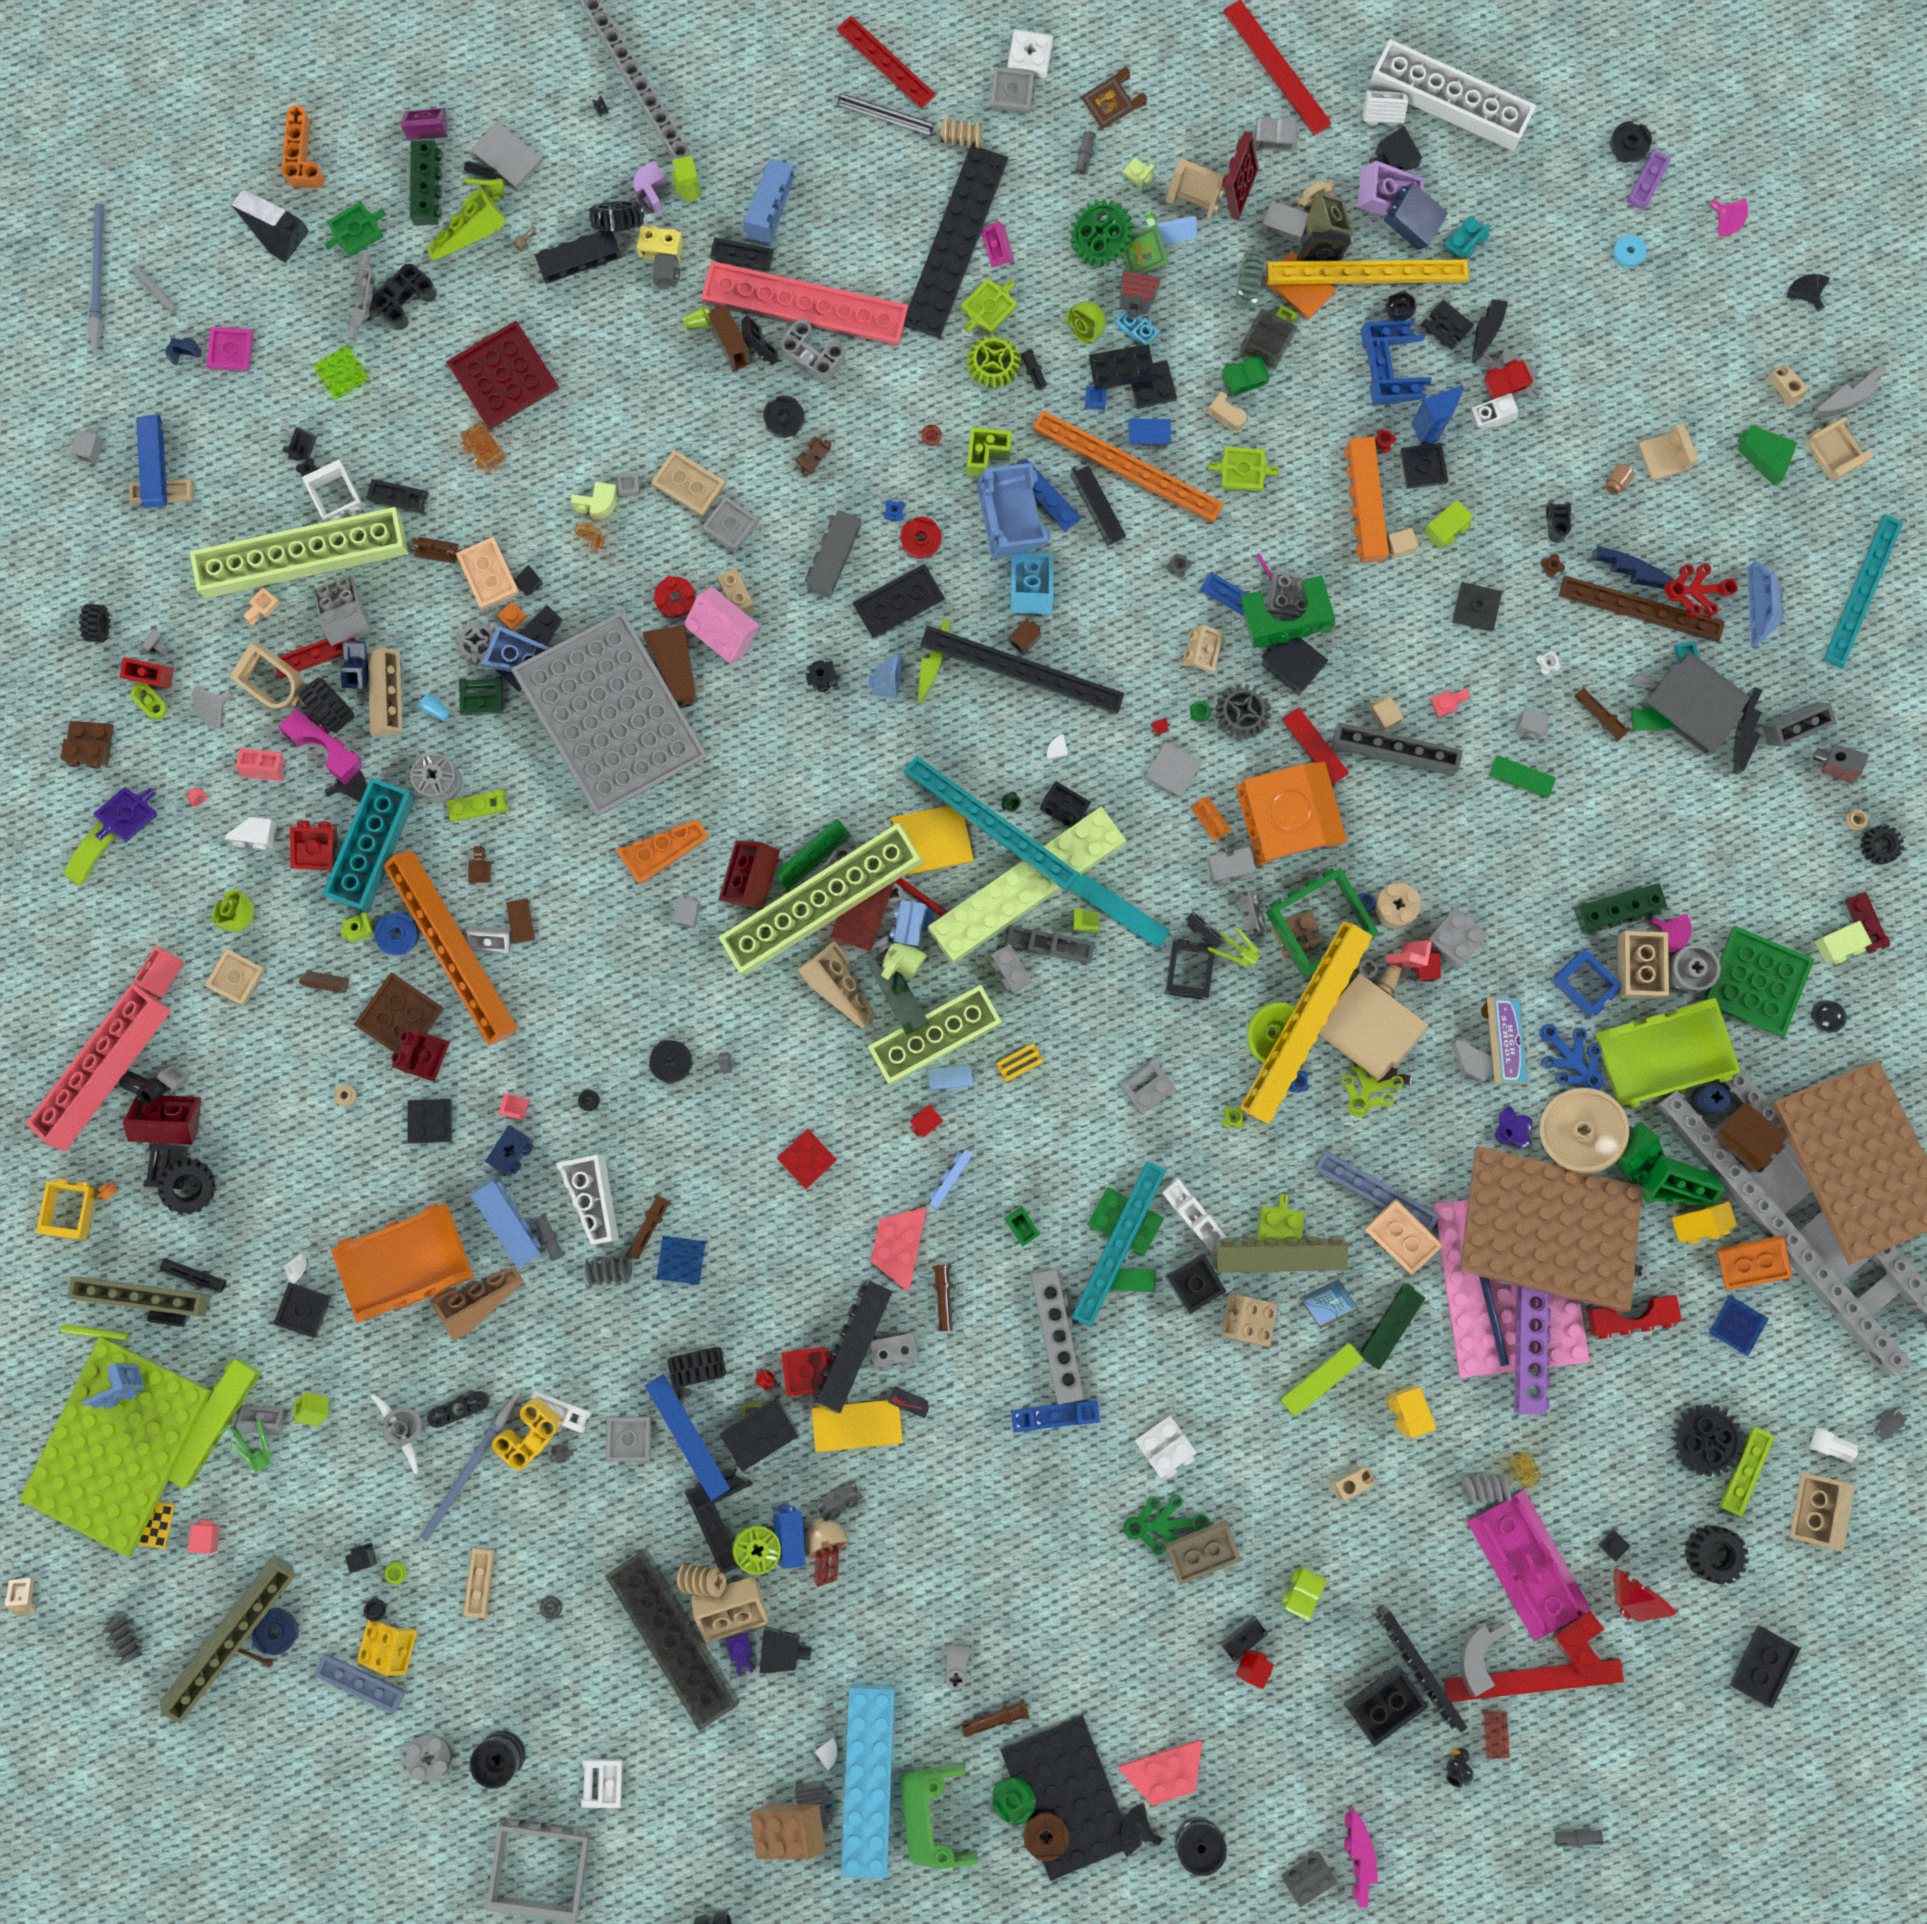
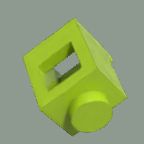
M366 912L342 921L341 934L344 939H348L351 943L374 936L375 928L370 915ZM358 924V929L353 931L352 926Z

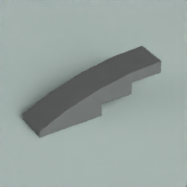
M1009 925L1005 946L1010 944L1014 949L1084 963H1091L1095 942Z

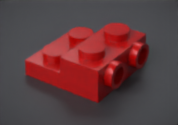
M299 820L297 824L290 826V868L332 871L335 864V848L337 847V826H331V822L328 821L318 822V825H310L308 820Z
M826 1346L781 1353L787 1397L812 1394L816 1385L821 1384L823 1379L821 1376L822 1370L831 1361V1351H826Z

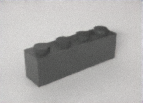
M837 510L835 516H831L828 527H830L828 534L823 535L820 553L816 552L813 559L814 567L812 571H808L805 578L808 590L831 599L861 528V518Z

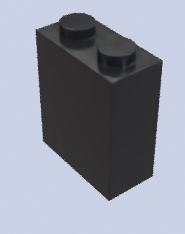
M1300 637L1290 639L1284 643L1277 642L1273 649L1268 648L1261 656L1263 658L1261 666L1298 696L1302 694L1328 662L1327 658Z

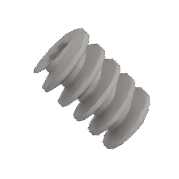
M1494 1474L1489 1475V1477L1482 1475L1480 1479L1478 1476H1472L1471 1479L1468 1476L1463 1477L1461 1494L1465 1505H1467L1468 1499L1475 1505L1477 1498H1479L1481 1504H1484L1485 1497H1488L1489 1502L1493 1503L1494 1496H1496L1499 1503L1502 1502L1503 1496H1505L1507 1502L1511 1501L1509 1482L1504 1474H1498L1497 1477Z

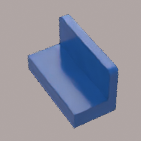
M1130 418L1128 420L1129 444L1169 445L1171 419Z

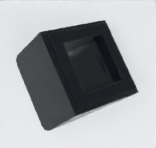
M529 565L514 580L526 596H529L543 585L541 579Z

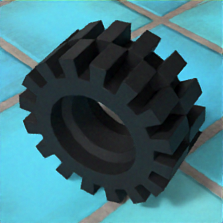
M83 605L81 609L82 614L79 616L81 618L79 630L82 632L81 637H83L84 641L104 643L108 639L107 635H109L108 630L110 629L109 622H111V619L109 618L110 613L107 612L108 608L105 605Z
M1879 825L1870 829L1861 838L1863 843L1860 844V848L1864 849L1861 851L1862 855L1866 854V860L1871 859V863H1878V865L1896 860L1902 854L1900 851L1904 849V846L1901 845L1904 840H1899L1898 838L1901 836V833H1895L1897 829L1894 827L1889 829V825ZM1879 837L1886 839L1889 844L1888 851L1885 853L1879 852L1875 847V840Z

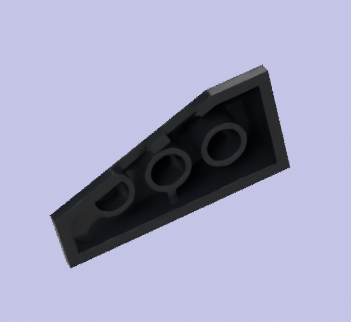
M242 189L231 204L266 250L284 263L288 261L309 232L301 219Z

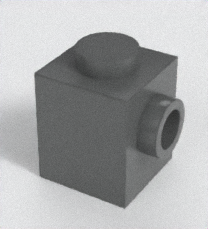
M655 254L653 270L655 286L661 289L676 287V280H680V268H677L678 264L675 256Z

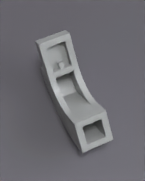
M1499 1621L1489 1627L1490 1632L1486 1625L1480 1626L1465 1641L1460 1656V1672L1464 1685L1471 1697H1476L1495 1686L1486 1671L1484 1657L1488 1647L1493 1642L1514 1631L1509 1622L1502 1624Z

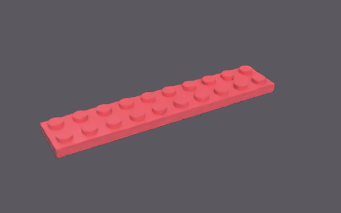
M714 261L710 263L701 297L702 302L719 306L726 305L727 308L790 322L804 319L812 327L897 346L900 344L908 305Z

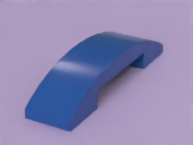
M1098 1400L1011 1410L1013 1433L1100 1423Z

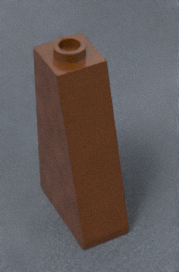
M684 625L643 632V637L677 705H681V707L693 706V703L698 702Z

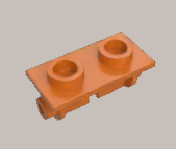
M1208 796L1197 801V804L1191 807L1214 842L1232 831Z

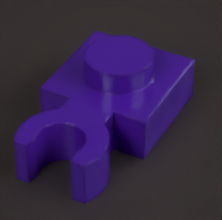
M744 1633L726 1639L725 1642L731 1662L738 1661L736 1668L738 1676H742L741 1667L744 1665L748 1666L750 1673H752L754 1666L747 1658L753 1656L748 1634Z

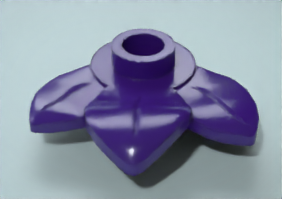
M1511 1106L1505 1108L1498 1118L1500 1125L1496 1129V1139L1502 1144H1513L1518 1148L1528 1146L1532 1143L1527 1135L1532 1128V1119L1526 1115L1516 1116ZM1505 1130L1509 1132V1137L1505 1134Z

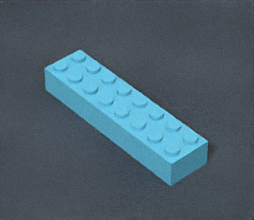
M850 1684L841 1877L887 1878L895 1685Z

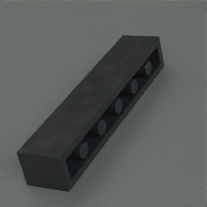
M870 1280L860 1284L856 1293L858 1299L855 1304L853 1303L850 1306L847 1314L850 1316L847 1324L844 1323L839 1331L841 1338L838 1345L834 1344L830 1352L831 1361L822 1370L821 1376L823 1379L821 1384H817L812 1393V1397H814L813 1404L835 1414H841L893 1291Z

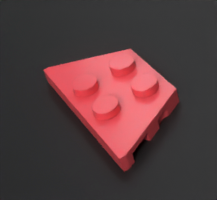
M926 1208L880 1219L871 1262L908 1291L911 1285Z
M1201 1740L1193 1741L1119 1765V1769L1153 1806L1195 1792L1202 1743Z

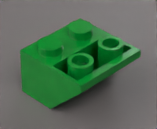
M1641 1122L1629 1130L1627 1147L1615 1164L1631 1184L1637 1185L1643 1182L1660 1155L1665 1156L1658 1135Z

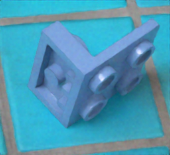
M114 1363L107 1366L109 1372L108 1379L113 1388L82 1401L83 1406H92L93 1408L104 1406L105 1409L118 1405V1401L122 1399L129 1400L137 1397L138 1392L145 1390L138 1364Z

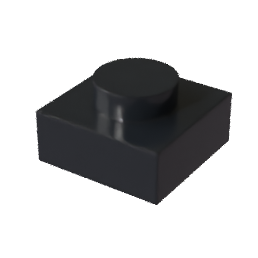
M1613 1529L1598 1544L1615 1562L1630 1547Z

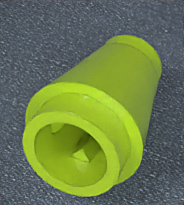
M703 306L684 316L683 323L685 328L709 327L708 313L711 312L710 307L705 308Z

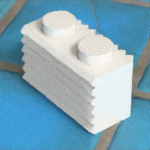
M1366 91L1362 113L1364 122L1369 125H1377L1378 122L1386 123L1389 126L1404 124L1408 107L1407 94L1401 92Z

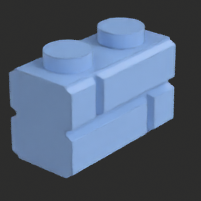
M900 900V905H896L894 917L897 918L896 926H892L890 934L894 943H902L920 948L927 913L926 904Z

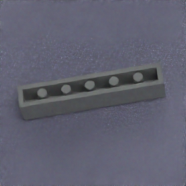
M1338 723L1335 727L1331 743V749L1454 776L1459 771L1463 750L1344 723Z

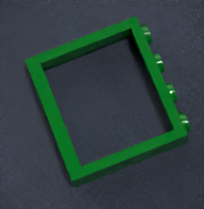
M1331 868L1321 874L1323 876L1322 879L1317 881L1313 878L1304 884L1306 888L1301 891L1298 888L1286 894L1288 896L1286 900L1281 901L1280 898L1269 904L1271 908L1265 911L1303 978L1316 971L1323 957L1310 964L1280 910L1333 879L1336 881L1365 932L1373 937L1380 934L1342 868L1335 871Z

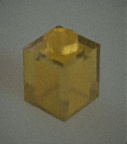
M1525 1451L1506 1461L1519 1486L1530 1488L1538 1484L1537 1480L1543 1477L1529 1452Z

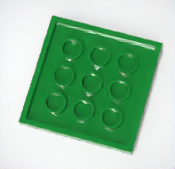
M1734 926L1731 929L1719 960L1721 967L1720 976L1716 983L1708 988L1704 1001L1716 998L1721 1012L1777 1036L1785 1037L1815 959Z

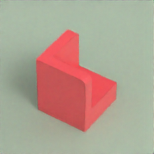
M505 1093L499 1114L524 1121L530 1100Z

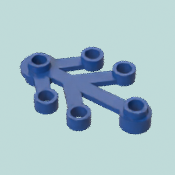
M1546 1024L1542 1026L1539 1030L1540 1038L1547 1042L1551 1041L1566 1058L1555 1059L1553 1056H1545L1541 1060L1542 1067L1545 1069L1553 1067L1576 1069L1581 1076H1571L1567 1072H1560L1556 1075V1082L1559 1085L1580 1084L1584 1088L1600 1090L1604 1080L1597 1071L1598 1056L1601 1054L1602 1049L1597 1044L1590 1045L1587 1048V1054L1589 1055V1066L1587 1069L1583 1064V1041L1587 1037L1586 1030L1578 1028L1573 1031V1053L1560 1039L1558 1030L1554 1025ZM1547 1029H1551L1553 1031L1552 1036L1547 1035ZM1577 1031L1582 1032L1583 1037L1581 1039L1577 1037ZM1592 1047H1595L1597 1049L1596 1055L1592 1054ZM1547 1058L1551 1060V1066L1545 1064ZM1560 1075L1566 1077L1565 1082L1560 1081ZM1591 1077L1596 1079L1595 1085L1590 1083Z

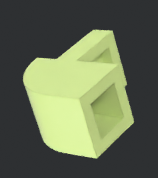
M595 482L593 497L572 494L571 504L577 512L586 514L590 511L592 520H600L609 516L615 509L618 489L613 484Z
M895 943L890 946L882 961V966L885 969L881 976L889 980L897 971L911 980L920 970L927 955L911 945Z

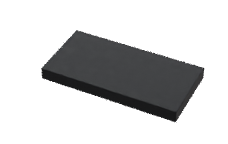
M923 564L853 602V606L872 639L939 604L945 600V597L928 568Z

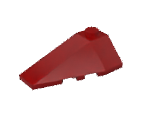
M1618 1568L1613 1571L1615 1604L1620 1608L1618 1612L1626 1620L1632 1619L1636 1622L1674 1616L1677 1613L1660 1595L1648 1587H1644L1634 1578L1630 1581L1628 1579L1629 1575Z

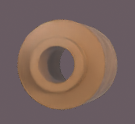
M1625 463L1617 464L1606 480L1605 489L1613 495L1622 493L1635 475L1633 468Z

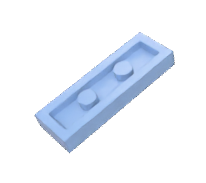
M966 1149L963 1153L958 1152L953 1160V1163L956 1165L952 1171L947 1169L941 1178V1181L944 1183L940 1189L935 1188L929 1196V1199L932 1200L931 1206L938 1209L972 1157V1153Z

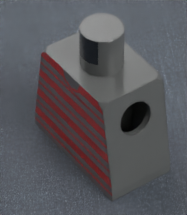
M1123 270L1120 283V308L1127 310V315L1130 318H1137L1139 313L1148 314L1158 294L1161 278Z
M1834 745L1829 752L1817 748L1813 760L1824 764L1821 772L1853 785L1862 774L1869 754Z

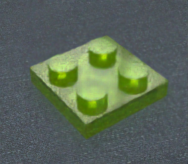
M348 345L313 365L316 373L335 401L370 380Z

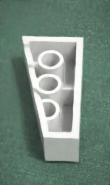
M593 1155L556 1163L558 1170L563 1176L564 1184L573 1199L574 1207L580 1215L581 1223L591 1245L619 1241L605 1156Z

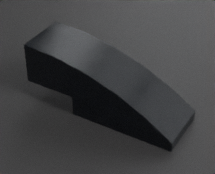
M1492 299L1487 307L1486 317H1481L1477 323L1471 363H1476L1493 342L1502 325L1507 309V301Z

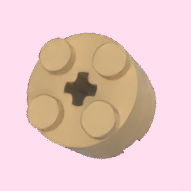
M1404 883L1388 885L1375 899L1374 912L1381 924L1388 928L1397 929L1408 925L1417 917L1420 911L1419 893ZM1395 902H1398V906L1401 907L1398 910L1396 909V905L1394 904Z

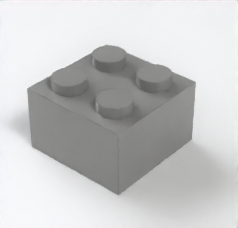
M1455 907L1427 940L1432 942L1431 949L1434 952L1440 953V956L1458 970L1463 967L1489 934Z

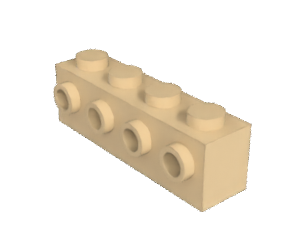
M379 648L368 654L370 735L392 737L402 732L400 651Z

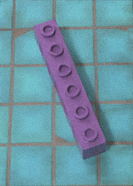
M1517 1285L1514 1413L1546 1415V1410H1549L1550 1405L1549 1397H1546L1547 1388L1550 1385V1377L1547 1375V1366L1550 1364V1353L1547 1352V1343H1550L1551 1334L1547 1329L1548 1321L1551 1319V1310L1548 1308V1299L1551 1298V1294ZM1532 1297H1536L1538 1300V1306L1535 1309L1530 1306ZM1532 1319H1535L1538 1323L1535 1331H1532L1529 1326ZM1532 1341H1535L1538 1346L1535 1353H1532L1529 1349ZM1532 1363L1537 1366V1372L1534 1375L1529 1373V1366ZM1534 1385L1537 1389V1394L1531 1398L1528 1390Z

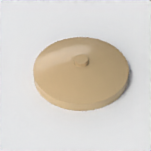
M1576 1088L1561 1093L1547 1105L1540 1121V1138L1548 1156L1562 1168L1576 1173H1594L1610 1167L1622 1156L1628 1144L1629 1123L1623 1108L1610 1095L1596 1089Z

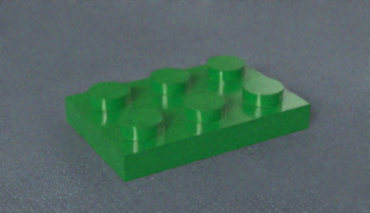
M1107 1187L1087 1225L1110 1237L1128 1198ZM1148 1209L1131 1243L1130 1249L1145 1256L1164 1217Z

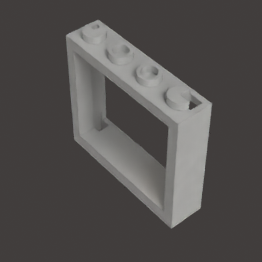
M507 1818L506 1821H502L497 1831L485 1911L576 1923L580 1913L591 1833L586 1832V1829L582 1827H573L572 1830L563 1829L564 1826L560 1824H551L550 1827L541 1826L542 1823L537 1821H529L528 1824L519 1823V1820L515 1818ZM508 1832L582 1842L573 1906L498 1897Z

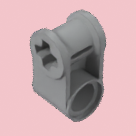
M947 1644L945 1677L946 1684L951 1690H960L965 1685L969 1646ZM954 1673H958L959 1678H962V1680H958L957 1684H953V1680L949 1679L954 1676Z

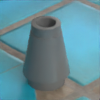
M1894 1407L1890 1411L1887 1409L1874 1432L1885 1440L1904 1427V1423L1908 1419Z

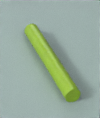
M63 1324L61 1327V1333L102 1337L126 1342L129 1335L126 1332Z

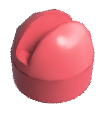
M193 788L188 792V800L194 807L207 800L206 794L199 788Z

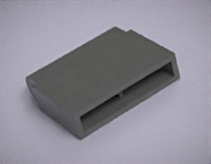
M1689 651L1679 663L1674 664L1667 670L1641 707L1658 711L1676 725V728L1671 730L1709 756L1716 752L1744 715L1741 710L1749 701L1750 696Z

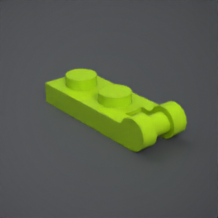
M495 790L490 793L448 800L447 806L450 822L508 812V804H505L504 799L506 797L505 790ZM496 799L497 805L492 807L491 800Z

